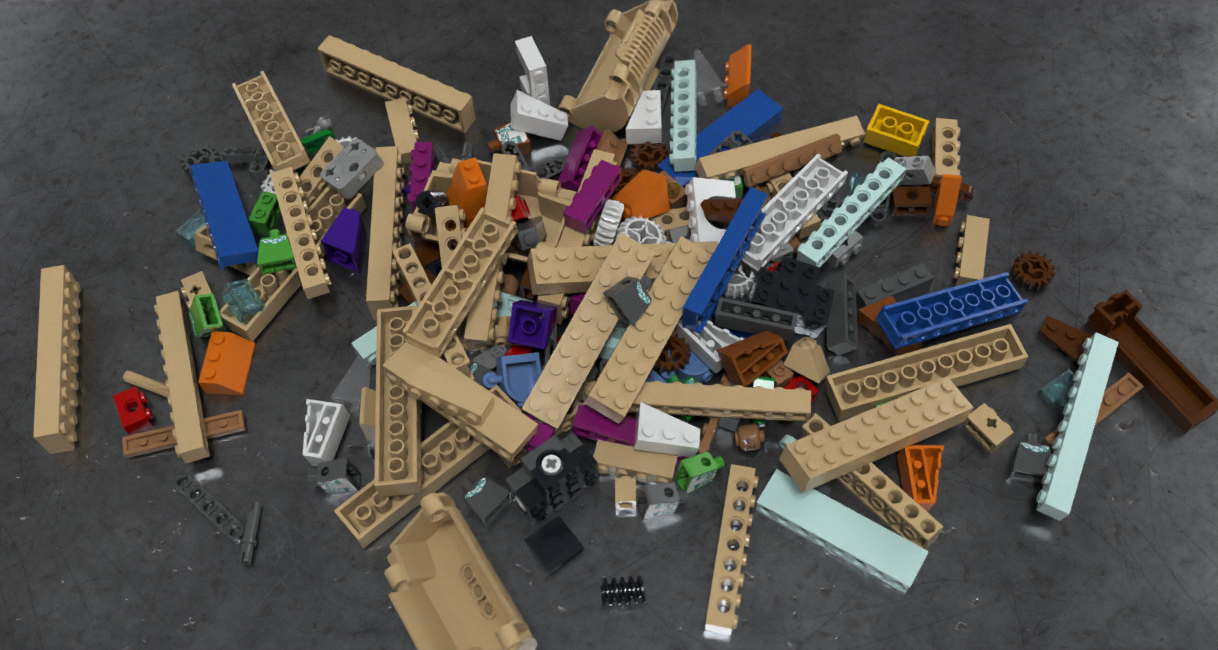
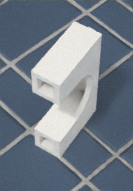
M532 36L515 41L516 53L526 75L520 76L523 93L550 105L546 64Z
M693 177L685 187V194L688 199V226L691 228L690 241H717L719 244L726 230L712 226L705 218L700 204L704 199H735L734 181Z

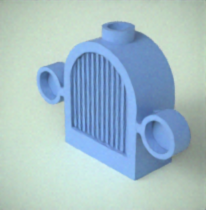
M691 350L689 364L685 363L684 370L679 367L678 373L671 370L670 374L667 373V370H664L663 373H660V376L665 381L674 374L681 381L692 376L699 383H706L713 377V373Z
M539 352L497 357V375L492 372L485 373L481 378V384L485 388L490 389L499 383V388L513 402L517 403L518 407H522L542 372Z

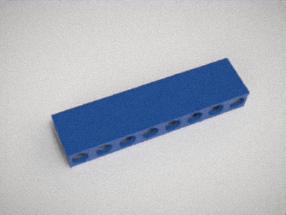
M757 89L696 136V162L699 158L708 156L733 131H741L752 142L781 120L783 108L761 90ZM721 147L722 152L729 150L727 147ZM670 156L657 165L658 174L664 170L683 188L686 187V184L693 177L699 178L696 170L675 172L674 165H670Z
M219 161L191 165L192 181L220 271L224 270V266L254 262L257 265L258 248L228 162Z
M750 187L682 308V328H687L699 334L702 333L719 302V298L724 293L766 216L762 212V206L768 194ZM698 318L701 319V324L699 326H697Z
M1005 272L883 306L878 316H876V320L893 347L899 349L1021 313L1028 301L1021 298L1007 278L1009 273Z

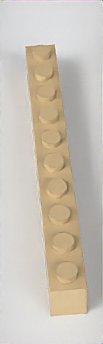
M853 116L701 157L696 162L695 169L699 178L731 180L737 175L743 176V168L834 134L840 135L841 148L849 144L851 146L857 145L861 142L860 140L865 135V132L858 117Z
M493 154L485 204L486 212L509 222L513 221L511 213L516 205L514 194L518 191L519 185L517 174L521 172V162H519L516 155ZM504 253L468 311L464 339L468 343L491 345V341L495 338L494 322L497 321L499 314L497 303L501 300L500 283L504 282V272L502 270L503 265L507 263V253Z
M179 291L157 296V305H154L157 316H159L156 323L158 329L161 330V334L158 336L161 345H163L161 355L166 363L163 365L164 373L168 377L165 384L170 392L168 402L173 412H170L172 423L175 424L172 432L178 444L175 446V451L178 457H182L185 463L209 457L210 454L185 302Z
M661 381L644 382L628 412H637L640 402L666 414L807 422L810 420L811 391L802 388L790 390L782 387L771 389L762 386L752 388L742 385L723 386L721 384L703 385L701 383L683 384L681 382L663 383Z

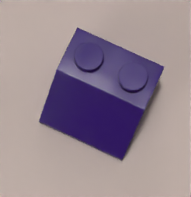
M524 300L514 302L512 304L508 342L546 349L555 327L557 307Z

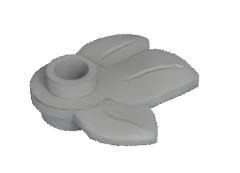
M502 345L487 347L485 350H480L481 354L472 358L471 363L476 362L488 369H493L496 367V358L505 356L508 350Z

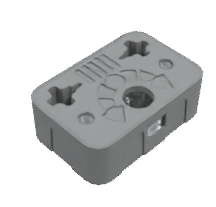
M353 139L321 171L320 176L330 189L337 192L343 198L350 199L382 167L383 160L374 148L360 139Z

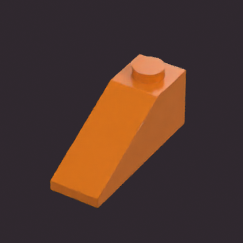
M942 174L932 204V225H951L955 214L962 175Z

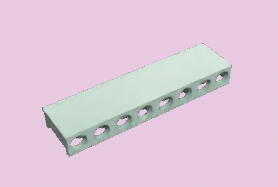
M776 469L756 502V511L904 593L911 587L929 552L815 489L802 492L791 476Z

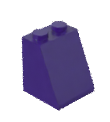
M344 207L320 241L330 262L359 274L362 272L367 232L360 213L355 209L350 210Z

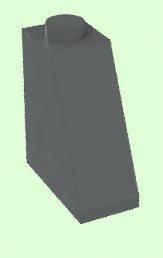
M542 216L517 223L518 232L511 245L523 251L535 247L539 242H542L547 234Z

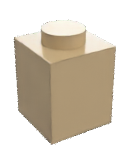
M630 476L615 478L616 509H636V478H631Z

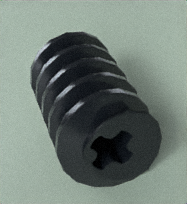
M423 191L418 194L415 203L423 214L435 215V208L449 206V198L442 191Z
M640 575L637 577L636 582H634L632 576H629L627 583L624 577L620 578L619 583L613 577L610 584H608L606 578L603 579L601 585L602 606H604L605 600L612 606L614 599H616L618 605H621L623 598L627 604H630L631 598L638 604L640 597H642L644 603L646 602L644 581Z

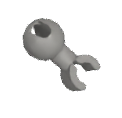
M325 116L320 117L314 128H308L305 131L306 135L310 136L321 130L329 129L331 126L330 119Z

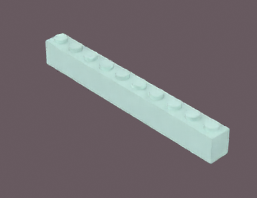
M1097 332L1090 338L1087 337L1083 343L1082 348L1084 352L1079 357L1077 363L1079 369L1073 376V381L1075 382L1068 392L1070 399L1063 409L1064 419L1058 426L1059 435L1052 445L1054 452L1047 462L1049 469L1042 479L1043 489L1036 498L1038 502L1036 510L1059 521L1070 514L1118 346L1117 341Z

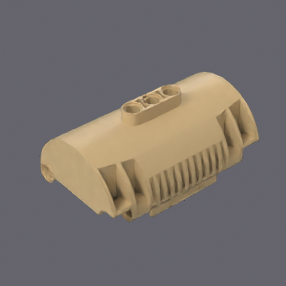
M649 0L624 13L615 9L609 12L604 25L611 35L577 98L569 95L564 96L557 108L567 114L569 122L582 129L592 125L600 133L607 129L616 132L626 125L642 91H649L659 73L655 65L678 20V11L674 0Z
M453 158L450 164L440 162L436 171L432 170L424 191H442L447 194L456 165L464 160ZM477 160L488 188L492 163ZM521 169L520 174H517L518 191L514 195L526 199L532 218L542 216L547 233L543 241L539 242L535 247L522 251L510 244L505 252L507 253V259L527 264L530 249L557 248L565 227L563 212L567 206L571 205L576 192L562 189L560 181L547 178L540 179L536 172ZM416 207L414 213H410L406 220L408 235L413 238L422 236L426 241L439 243L436 215L423 214ZM453 240L451 242L452 247H456L458 245L457 240Z
M431 493L425 496L420 501L422 509L389 546L391 552L386 558L391 566L384 572L393 591H397L390 593L388 596L418 650H536L537 640L531 635L527 623L462 513L456 508L453 498L446 493Z

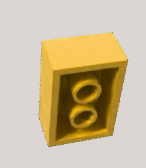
M878 104L867 127L864 143L905 157L916 156L925 137L929 120Z

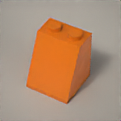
M476 157L457 163L446 194L449 198L450 206L459 205L465 210L466 220L463 222L473 220L481 207L485 209L488 188Z
M646 169L642 170L611 198L613 201L616 200L624 204L621 218L623 220H626V218L631 219L633 215L636 218L641 215L643 219H646L647 217L651 218L670 211L666 176Z

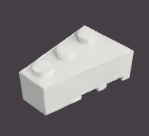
M517 90L510 105L511 129L561 141L568 127L567 114Z
M660 90L642 91L626 127V144L662 143Z
M698 318V325H697V326H699V325L701 324V319H699V318ZM682 319L676 326L678 337L680 339L684 337L685 344L689 343V348L715 374L724 368L717 350L744 339L743 337L738 338L730 334V331L725 328L722 330L714 326L713 322L709 320L701 334L687 328H682Z
M306 399L308 408L307 415H305L306 432H304L303 456L312 466H317L319 463L334 460L350 414L342 404Z
M640 402L636 414L635 450L687 457L696 455L700 442L699 428Z

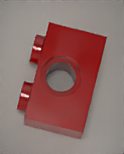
M135 386L113 395L122 426L129 435H134L153 427L151 422L153 414L150 408L146 407L145 403L148 402V399L144 392H140Z

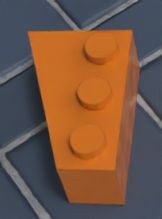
M910 445L901 449L897 455L903 491L927 512L936 501L939 482L938 475L941 468V456L944 451V445Z

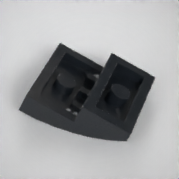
M559 516L524 539L527 546L538 557L539 562L550 574L585 550Z

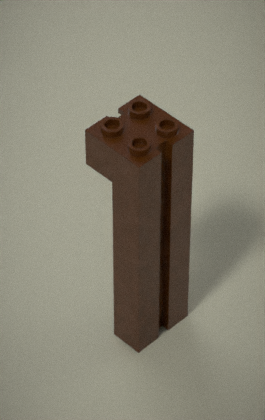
M1127 290L1120 294L1118 292L1114 293L1107 302L1101 301L1094 307L1095 311L1088 317L1089 321L1085 328L1092 335L1097 332L1118 342L1114 359L1144 386L1143 389L1186 434L1218 411L1217 398L1138 319L1137 315L1143 306Z

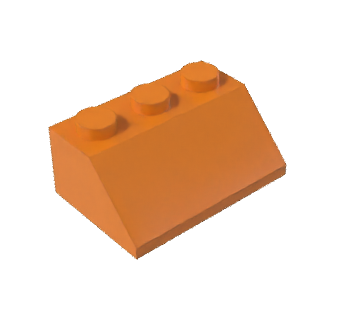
M748 44L731 54L729 62H726L725 72L729 73V75H725V86H728V88H725L724 99H727V106H736L749 96L752 44Z
M212 331L198 381L204 392L210 394L244 395L256 346L255 342L231 332Z

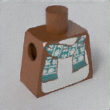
M511 121L494 130L495 140L487 142L490 152L499 149L501 151L502 145L506 141H513L517 144L522 155L531 153V144L526 132L511 129ZM507 146L506 152L509 151L513 155V148Z

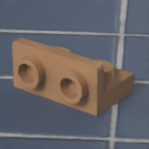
M610 129L603 131L597 150L615 154V162H618L617 166L620 167L628 144H626V138L619 140Z

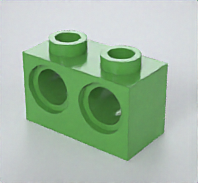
M261 192L248 219L254 233L269 235V232L275 228L281 215L276 194Z

